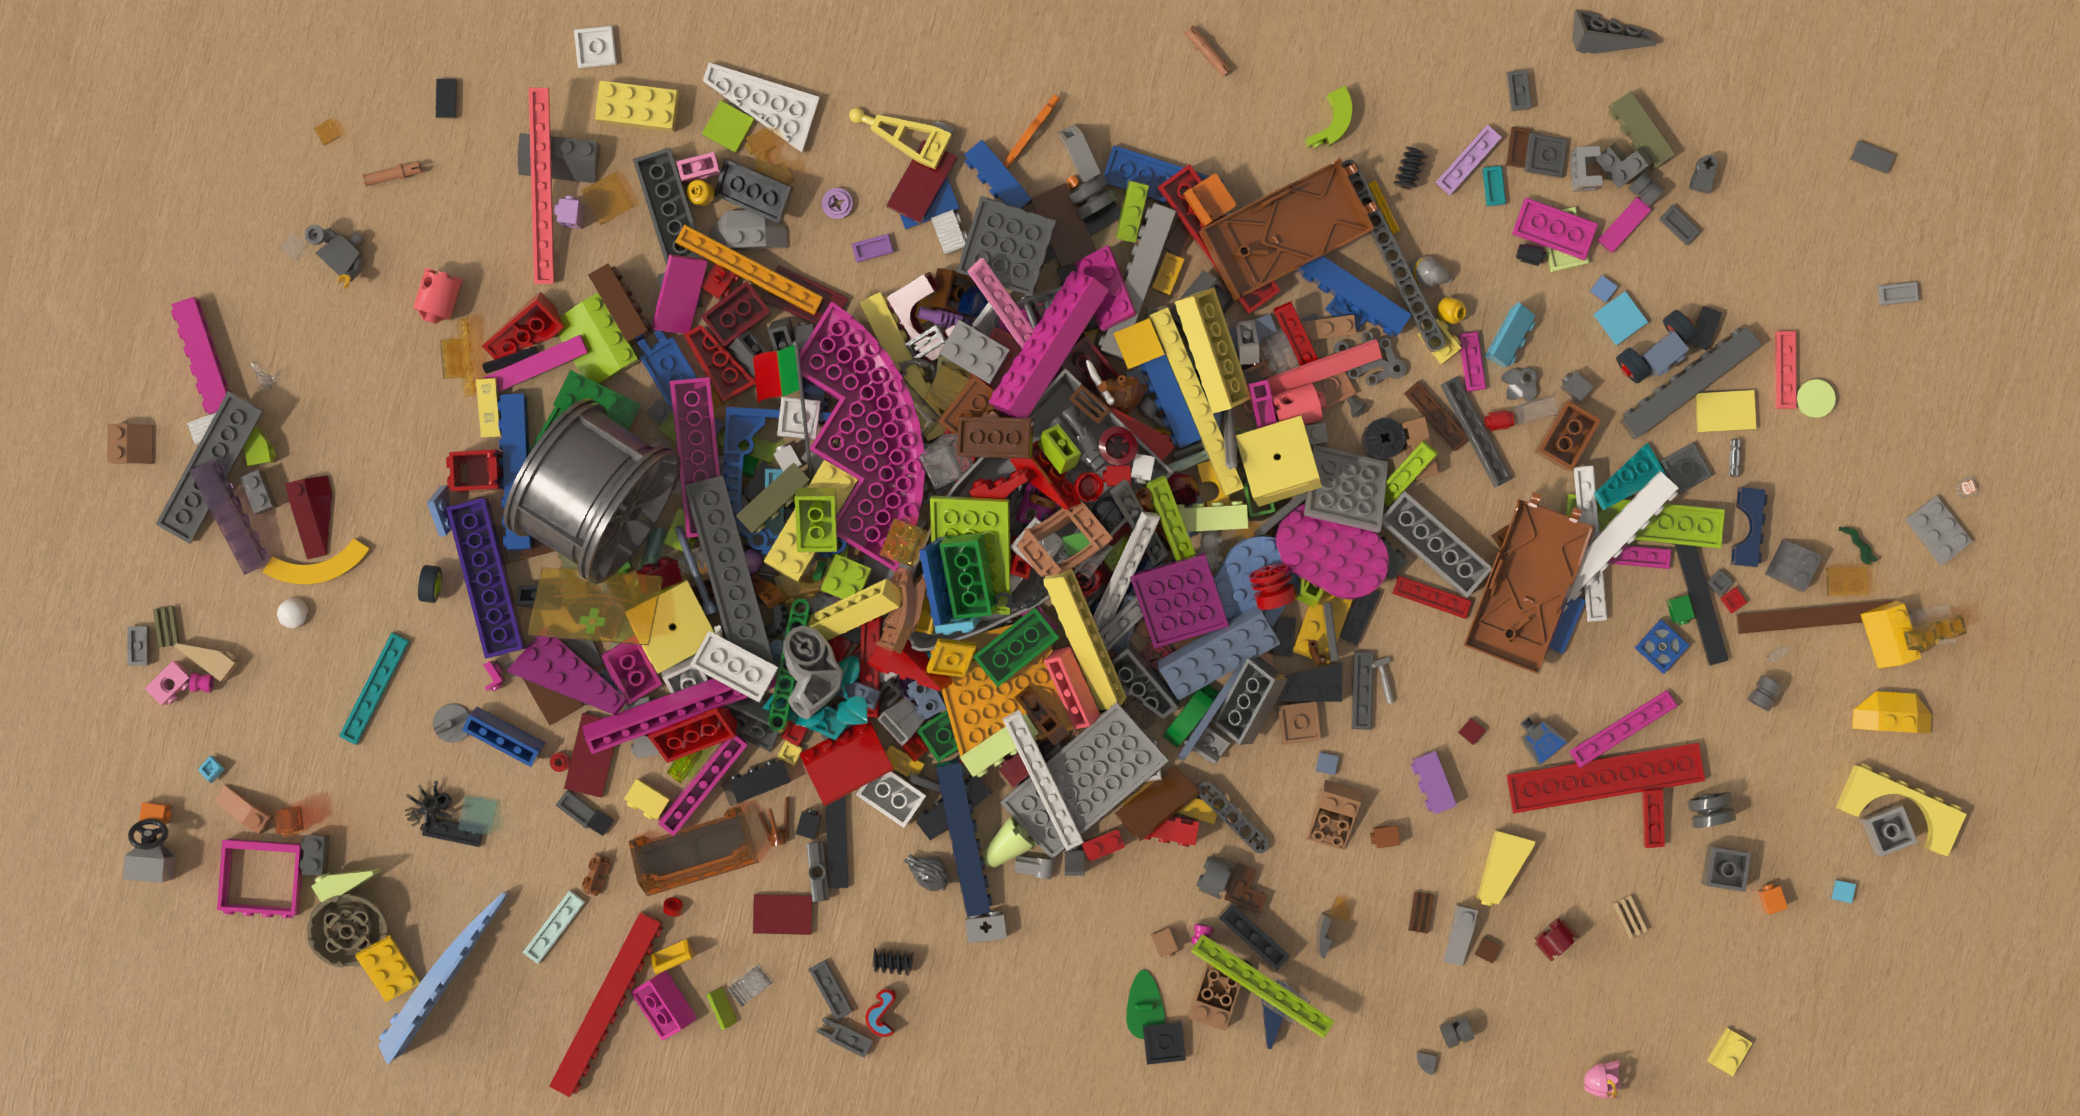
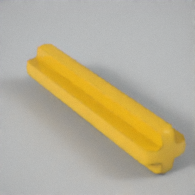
M1372 181L1367 185L1392 235L1398 233L1400 229L1377 182Z

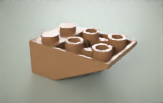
M1325 780L1317 801L1307 840L1344 850L1361 805L1362 791Z
M1206 963L1189 1009L1188 1019L1226 1031L1241 984L1209 963Z

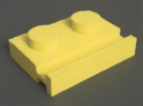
M1726 1027L1707 1061L1734 1076L1752 1042Z

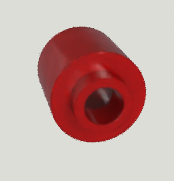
M1512 411L1488 412L1487 416L1484 417L1485 427L1489 428L1490 431L1505 430L1514 426Z

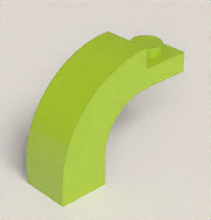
M1346 86L1327 94L1326 98L1333 112L1332 123L1328 128L1306 138L1305 144L1307 148L1312 146L1314 149L1324 144V140L1328 147H1330L1347 130L1352 118V101Z

